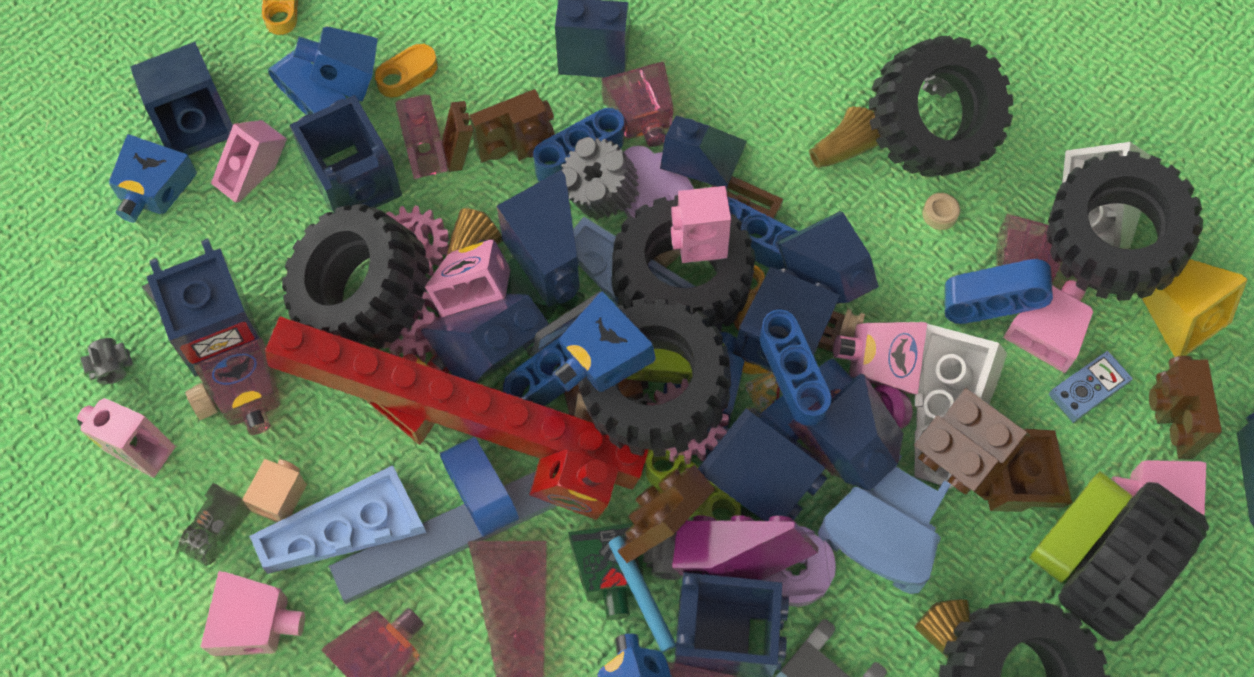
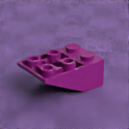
M699 515L694 516L693 521H686L676 532L672 568L682 576L683 573L763 580L817 554L818 546L793 519L788 517L773 516L769 518V521H755L746 516H733L730 521H717L713 517Z

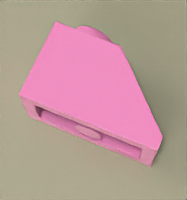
M263 120L233 124L211 184L235 203L240 202L275 169L287 138Z

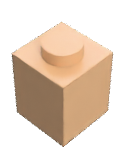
M264 459L242 501L251 512L279 522L292 515L307 484L299 473L300 469L294 464L281 459L278 463Z

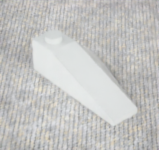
M1131 142L1067 150L1065 153L1062 183L1066 182L1068 174L1074 168H1082L1084 161L1094 156L1098 157L1101 161L1105 153L1118 151L1119 156H1126L1128 151L1140 152V157L1149 159L1151 155ZM1112 203L1093 209L1089 212L1088 219L1094 232L1106 243L1118 248L1130 249L1141 211L1130 205Z
M927 324L918 394H915V406L917 407L915 442L937 415L941 418L944 416L965 388L986 403H990L1007 356V352L1000 343ZM915 447V477L941 485L944 480L947 482L951 474L942 467L937 472L933 471L917 458L921 451Z

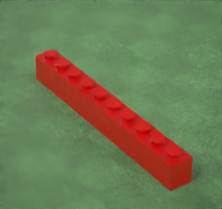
M279 316L265 349L268 367L423 418L539 459L565 449L574 450L599 459L618 468L615 480L616 485L631 490L634 489L641 477L649 451L645 449L643 456L633 454L628 445H624L620 449L612 444L607 434L602 435L592 422Z

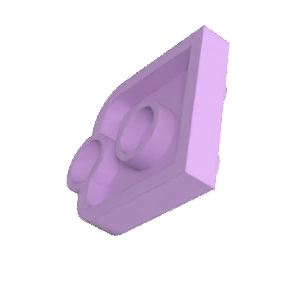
M633 146L624 151L637 169L636 174L639 176V179L636 181L639 183V186L636 187L640 193L639 196H635L636 202L631 203L632 208L624 210L627 217L632 216L635 218V210L645 204L652 207L653 200L666 197L667 201L674 200V196L678 195V191L694 189L687 177L660 169L662 152L653 154L650 149L644 146Z

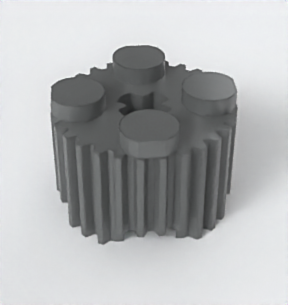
M590 137L579 140L575 151L569 152L570 157H565L566 164L561 166L566 176L569 199L589 218L593 217L595 220L605 216L609 218L611 213L617 215L618 210L631 209V203L636 202L635 196L640 194L636 187L639 186V183L636 181L639 179V176L636 174L637 169L634 167L633 162L612 141L608 142L606 139H603L601 142L599 138H596L594 141Z

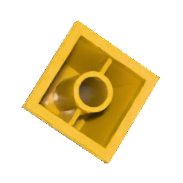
M1189 259L1181 274L1175 277L1169 286L1163 290L1156 288L1151 296L1142 298L1173 355L1175 357L1186 356L1232 323L1248 279L1242 274Z

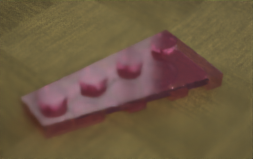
M468 541L496 677H545L547 541Z

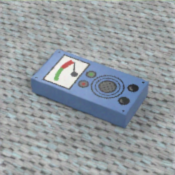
M1107 350L1053 388L1048 395L1074 423L1129 384L1133 378Z

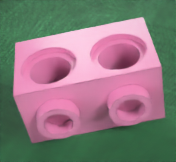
M725 186L678 191V206L671 207L673 227H671L673 250L680 249L682 263L727 258L731 217Z

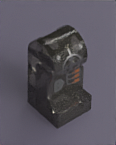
M215 483L210 486L204 495L207 500L194 517V521L185 529L178 543V550L205 566L212 564L218 558L251 512L242 501V498Z

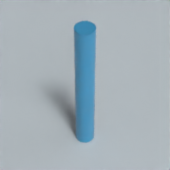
M623 536L616 537L609 541L608 544L661 652H666L674 648L676 643L635 560L633 559L626 563L617 552L625 543Z

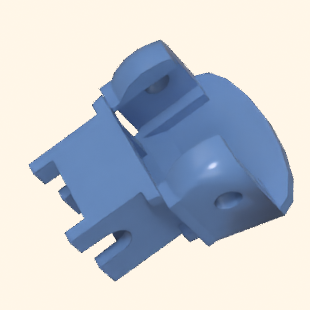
M895 467L873 490L869 491L853 487L850 493L825 516L818 531L819 538L823 542L826 541L831 549L836 552L840 549L845 555L864 568L885 579L894 581L892 585L909 594L919 593L930 578L937 547L941 540V537L935 532L936 527L930 525L929 522L951 484L944 480L937 491Z

